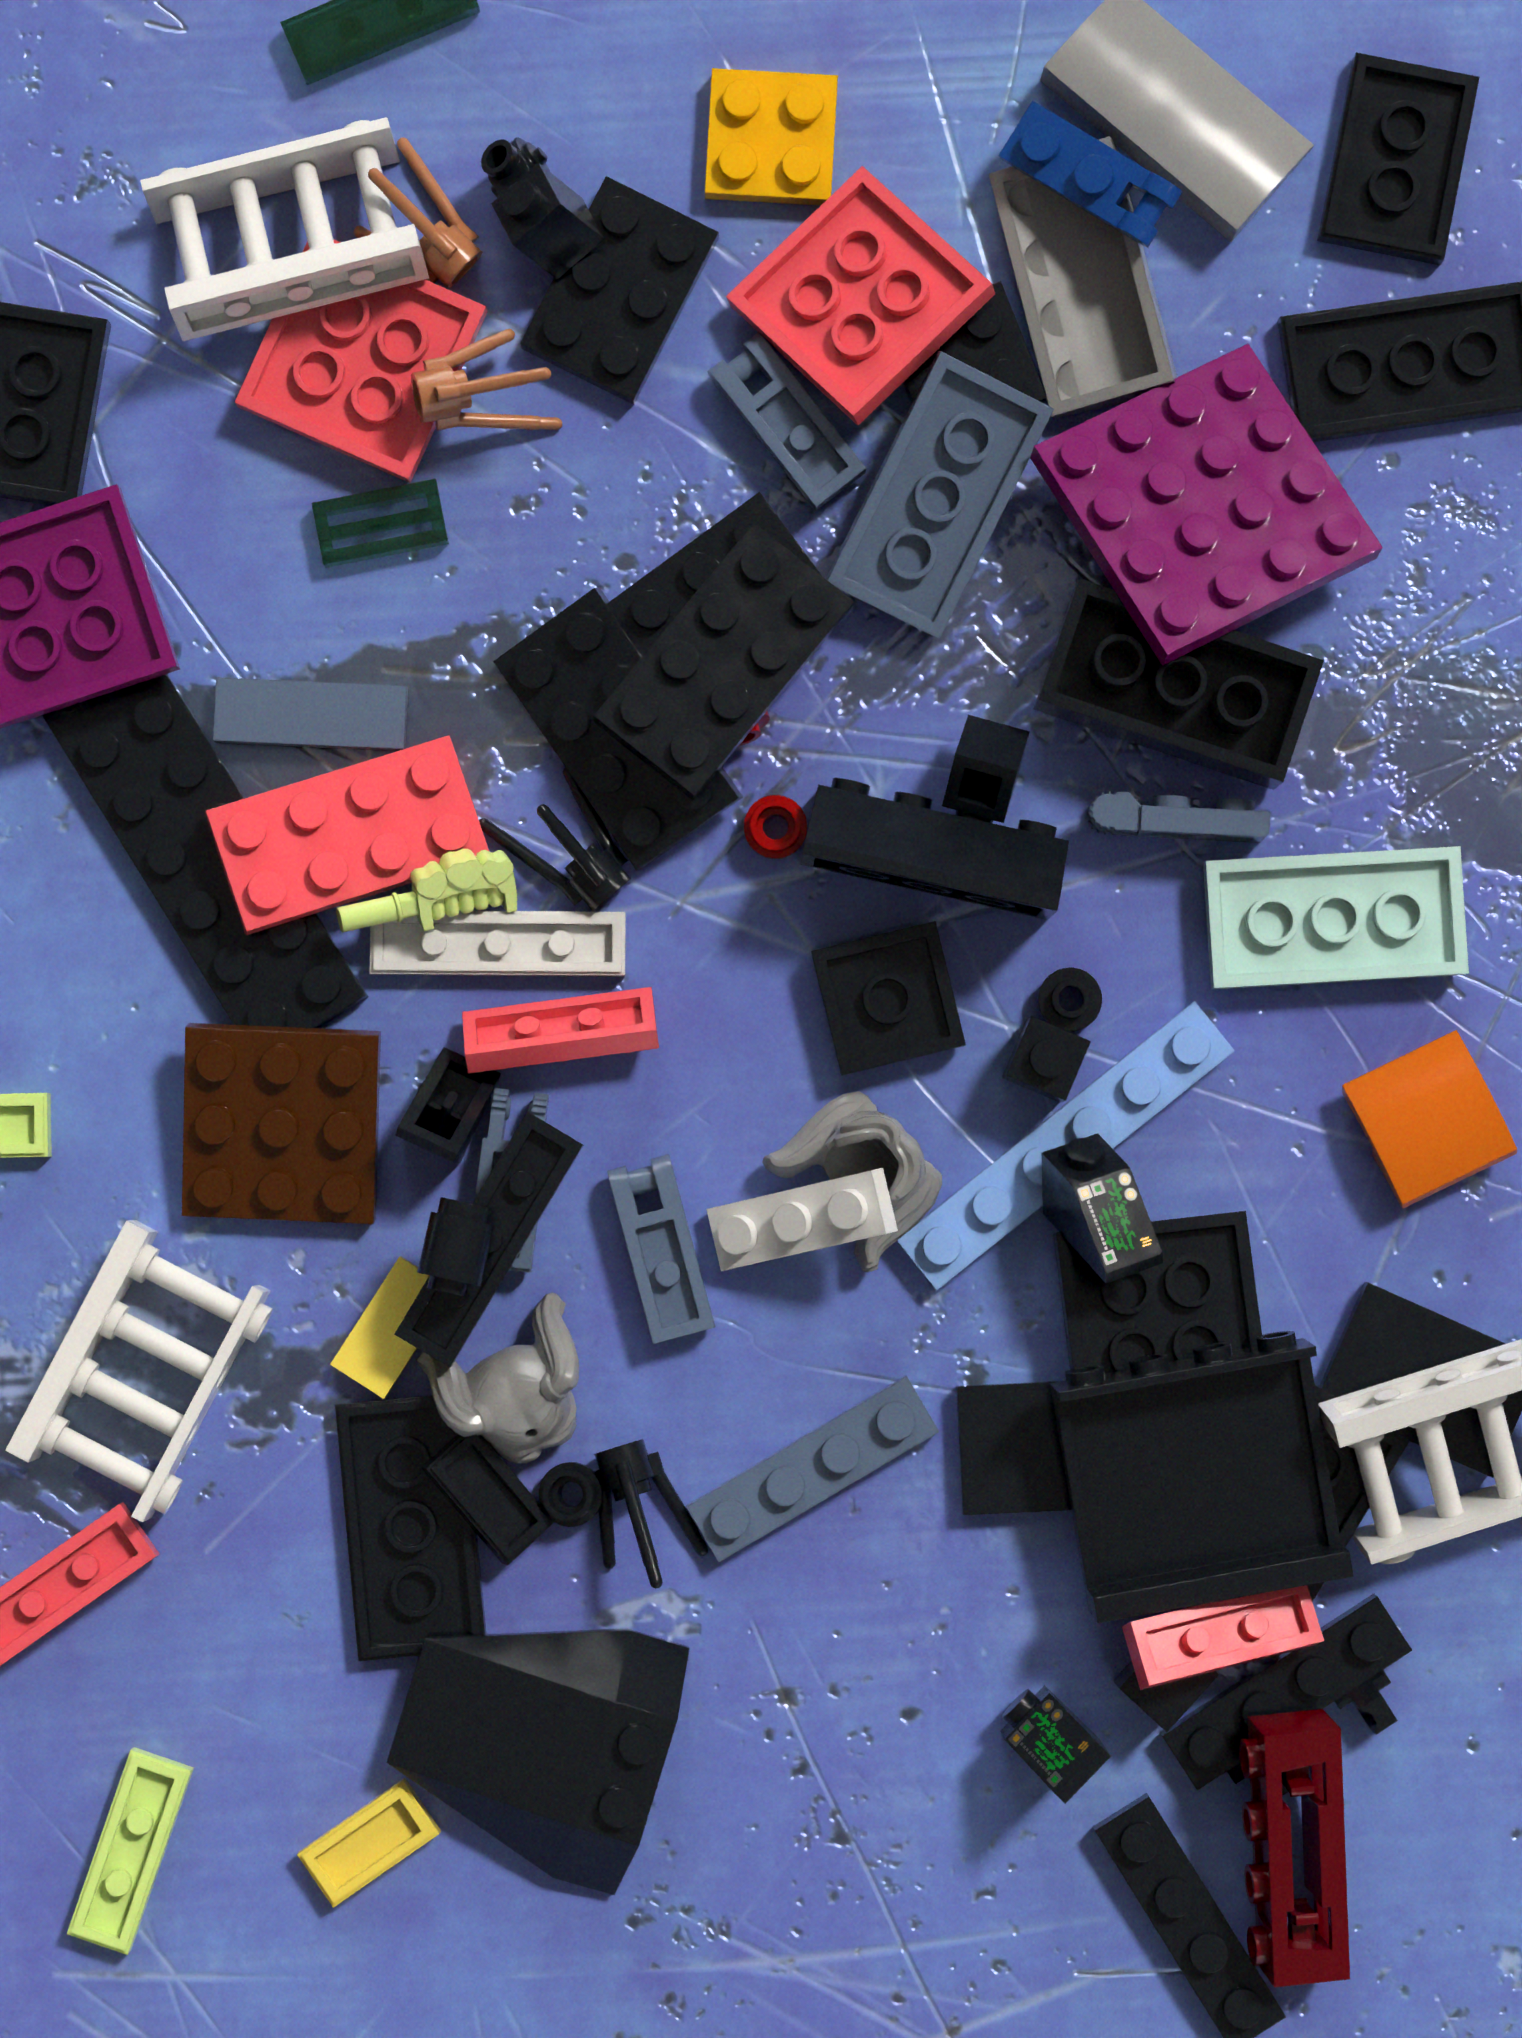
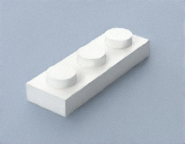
M883 1168L706 1209L721 1271L898 1231Z

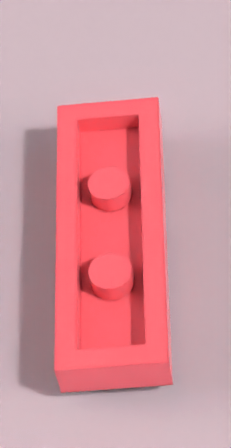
M652 987L462 1012L464 1052L468 1074L659 1048Z
M124 1502L115 1506L0 1587V1666L160 1555L137 1520L131 1517L132 1513Z
M1307 1585L1196 1605L1132 1621L1122 1626L1140 1690L1315 1646L1324 1641Z

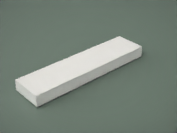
M459 911V914L454 917H448L445 914L444 918L433 920L434 929L428 931L423 930L417 916L404 918L402 922L392 921L370 926L371 975L625 977L626 912L513 911L507 913V911H473L463 914Z

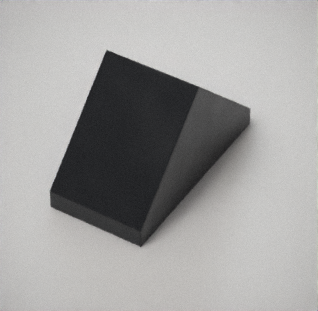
M443 1047L399 1124L395 1136L454 1163H461L497 1086L501 1073L491 1070L468 1074L465 1056Z

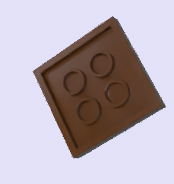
M188 1023L185 1027L182 1216L374 1224L377 1200L381 1031Z

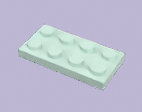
M1461 846L1213 860L1203 863L1211 990L1469 974Z

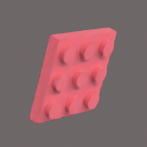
M862 166L747 275L726 298L731 308L858 426L995 295L992 283Z
M333 239V240H334V243H336V244H337V243H341V242H339V241ZM308 241L303 249V252H306L309 249ZM425 279L273 318L234 403L242 410L411 484L436 428L435 421L421 423L413 396L411 374L424 371L423 360L443 357L473 344L488 313L487 307ZM461 364L453 368L452 370H462L464 364Z

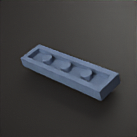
M904 1376L686 1505V1508L717 1561L721 1562L939 1433V1430L908 1377Z

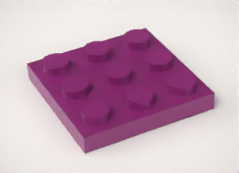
M117 484L0 522V729L180 670L122 490Z

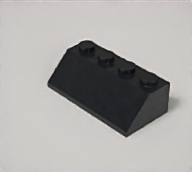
M833 778L831 787L818 784L803 848L801 865L1048 920L1057 912L1069 840L1055 838L1056 827L1036 821L1019 820L1018 829L993 824V820L957 810L955 815L930 810L932 799L905 792H895L893 801L868 796L869 785L849 779Z

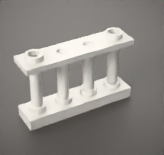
M387 117L373 121H355L342 129L190 168L168 169L159 176L140 180L143 193L156 224L171 220L173 223L185 281L181 284L165 287V293L170 313L182 341L429 279L415 225L396 227L389 199L368 177V172L372 168H377L382 173V166L400 162ZM356 173L371 234L336 244L333 240L320 182ZM295 189L309 249L306 252L272 259L258 198ZM234 205L247 265L232 271L210 275L197 214Z
M126 1220L5 1451L26 1462L39 1459L43 1451L52 1455L56 1450L142 1495L131 1517L144 1522L152 1518L156 1510L162 1514H166L183 1483L182 1479L174 1476L245 1339L254 1343L258 1340L273 1309L264 1304L271 1290L261 1285L252 1286L243 1301L159 1257L160 1250L152 1246L158 1231L137 1220ZM147 1279L231 1323L232 1325L215 1357L213 1358L129 1314L130 1307L122 1303V1300L132 1281L135 1280L142 1284ZM117 1336L201 1380L202 1382L186 1413L183 1415L99 1371L100 1364L92 1360V1357L102 1338L105 1337L112 1341ZM87 1393L171 1437L172 1439L155 1472L68 1428L70 1421L61 1416L72 1395L75 1394L82 1398Z
M1522 1339L1318 1403L1323 1427L1339 1448L1349 1446L1355 1449L1374 1523L1357 1528L1353 1534V1539L1371 1565L1378 1562L1382 1564L1403 1562L1411 1558L1416 1550L1522 1517V1476L1519 1472L1502 1405L1507 1399V1395L1522 1391ZM1471 1407L1477 1409L1496 1484L1460 1496L1441 1422L1446 1418V1414ZM1409 1426L1416 1429L1435 1504L1399 1515L1380 1441L1384 1438V1434Z

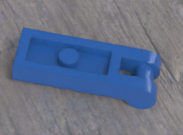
M1033 100L998 155L1002 161L1147 248L1158 233L1154 226L1166 207L1173 209L1183 193L1181 189L1165 178L1150 172ZM1132 186L1144 193L1133 213L1120 207Z

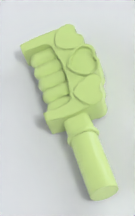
M462 848L456 852L449 851L442 855L439 864L435 861H430L424 867L415 868L411 872V892L402 894L393 892L391 896L337 907L336 914L340 930L343 933L392 921L402 922L404 918L417 916L423 930L428 931L434 929L433 920H440L444 918L445 914L448 917H454L459 914V911L463 914L473 912L474 908L477 910L487 909L488 905L491 907L502 905L507 913L517 911V890L513 863L502 850L495 852L481 850L476 856L470 849Z

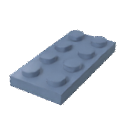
M937 351L825 579L839 590L940 639L1054 408L942 351Z

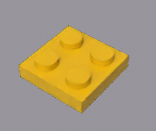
M712 68L705 199L821 206L831 196L838 75Z

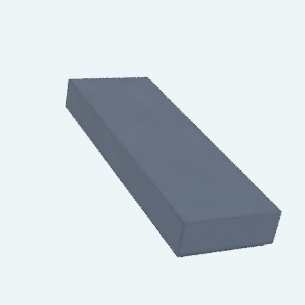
M216 677L213 741L226 744L383 751L406 749L408 687L401 685Z

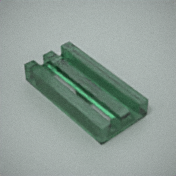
M436 479L311 503L325 568L449 544ZM427 498L428 508L329 526L328 516ZM428 522L432 524L433 530L337 549L333 547L332 541Z

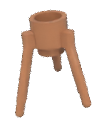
M402 137L397 141L398 148L450 227L443 221H439L434 225L377 168L370 169L368 177L424 235L419 242L429 279L426 280L436 283L439 279L449 289L460 281L481 257L483 252L474 244L479 236L462 221L409 140ZM356 226L353 233L357 238L370 235L371 231L363 226Z
M505 329L446 356L423 360L424 371L411 374L413 396L421 423L435 421L437 431L454 427L559 430L562 427V420L557 417L461 412V409L471 408V395L527 385L528 383L547 380L551 377L550 369L541 367L468 381L464 370H452L512 341L515 337L512 329Z

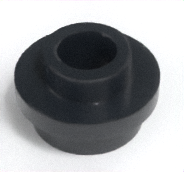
M1072 967L1062 968L1050 974L1042 983L1038 993V1006L1043 1018L1049 1024L1066 1031H1077L1090 1025L1098 1016L1102 1006V993L1097 981L1086 971ZM1073 987L1081 993L1082 1004L1078 1010L1067 1011L1061 1007L1059 994L1062 989Z
M577 1462L562 1463L550 1469L543 1477L539 1488V1502L550 1515L551 1520L556 1524L566 1527L579 1526L593 1519L600 1510L603 1502L602 1483L598 1475L588 1466ZM568 1482L577 1483L582 1489L583 1498L577 1506L568 1505L562 1498V1489Z

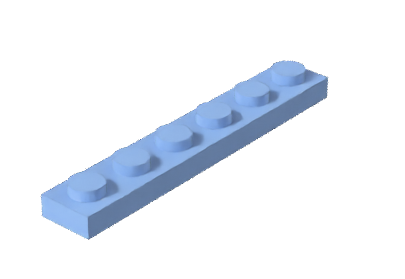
M1195 1001L1192 1002L897 1240L898 1244L934 1289L938 1290L1043 1206L1042 1152L1068 1144L1075 1139L1085 1138L1097 1133L1114 1149L1235 1050Z

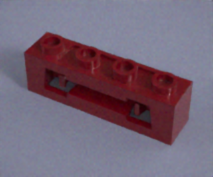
M1323 1709L1247 1716L1248 1739H1241L1239 1755L1243 1775L1246 1779H1250L1251 1801L1244 1802L1242 1805L1244 1833L1247 1840L1252 1841L1253 1864H1246L1244 1871L1247 1897L1251 1904H1255L1256 1926H1249L1247 1929V1946L1253 1966L1261 1968L1274 1988L1349 1980L1350 1962L1341 1728ZM1282 1784L1289 1791L1290 1797L1301 1796L1304 1886L1313 1894L1314 1910L1308 1904L1306 1897L1294 1899L1291 1810L1282 1799Z

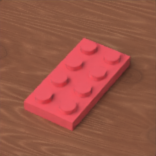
M450 735L206 810L205 813L245 935L412 883L410 874L415 868H422L430 861H435L439 864L442 855L449 851L456 852L462 848L470 849L475 856L481 850L489 851Z

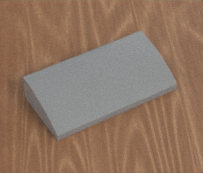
M1105 0L1045 64L1040 79L1041 82L1106 137L1110 136L1114 143L1140 166L1165 178L1181 189L1183 193L1179 199L1230 242L1235 239L1314 146L1143 0Z
M1110 136L1099 139V141L1118 152V148ZM1014 167L989 173L1048 405L1054 408L1051 416L1058 418L1122 404L1160 385L1175 382L1177 374L1143 245ZM1128 192L1120 207L1133 213L1134 210Z

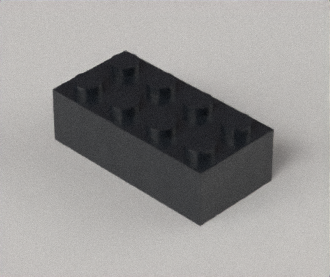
M1079 578L1073 589L1033 709L1274 790L1284 782L1324 660L1233 630L1162 666L1115 590Z

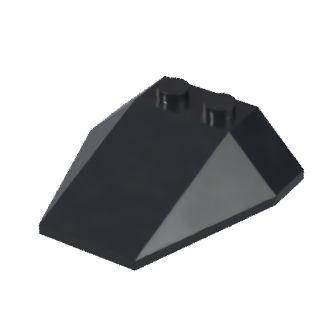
M628 1628L424 1637L387 1757V1763L552 1878L615 1895L640 1845L676 1727L690 1648L686 1645Z

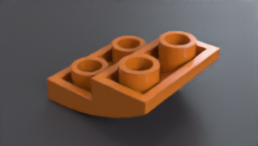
M1457 1030L1342 1085L1343 1096L1370 1142L1373 1157L1402 1209L1517 1154V1147L1508 1127Z

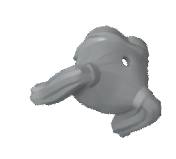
M859 1091L842 1094L827 1103L780 1150L765 1156L762 1161L769 1172L782 1178H792L810 1166L817 1164L822 1166L830 1180L883 1168L898 1231L856 1241L854 1255L858 1264L865 1272H872L878 1269L879 1258L883 1252L924 1217L935 1204L942 1186L941 1173L929 1161L924 1159L922 1149L917 1140L909 1135L895 1118L886 1113L878 1112L876 1105L872 1103L870 1098Z
M556 1293L546 1294L535 1306L532 1314L535 1343L532 1345H513L504 1348L480 1361L468 1373H464L456 1361L452 1367H448L423 1351L420 1357L417 1358L418 1365L422 1368L423 1373L428 1375L435 1405L446 1425L463 1437L475 1434L482 1435L498 1455L515 1464L529 1463L540 1456L542 1449L563 1445L572 1438L576 1428L577 1408L571 1390L576 1387L579 1380V1359L572 1336L562 1319L566 1304Z

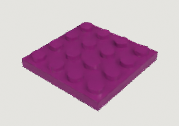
M1249 344L1175 378L1173 383L1160 385L1035 445L1031 453L1030 459L1162 666L1377 559L1383 548Z

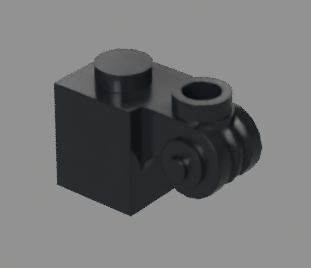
M518 137L511 142L504 139L497 140L486 148L481 159V167L488 174V179L493 185L491 191L497 197L491 204L512 245L554 278L558 279L602 242L604 237L583 198L550 172L546 165L548 158L539 147L536 148L531 143L525 142Z

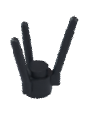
M565 767L563 776L602 850L601 853L594 844L585 850L547 805L542 804L538 806L537 814L574 859L564 868L572 879L566 877L488 819L482 818L479 822L484 833L559 888L574 906L583 899L588 907L594 911L631 879L621 867L628 860L614 845L601 818Z
M641 1439L594 1454L599 1470L594 1472L598 1475L603 1487V1502L598 1514L605 1568L612 1569L616 1564L612 1490L615 1502L625 1499L651 1587L656 1589L662 1586L663 1581L639 1498V1494L652 1490L649 1482L650 1477L699 1556H705L708 1553V1547L700 1535L697 1526L664 1472L659 1452L648 1454L644 1440Z

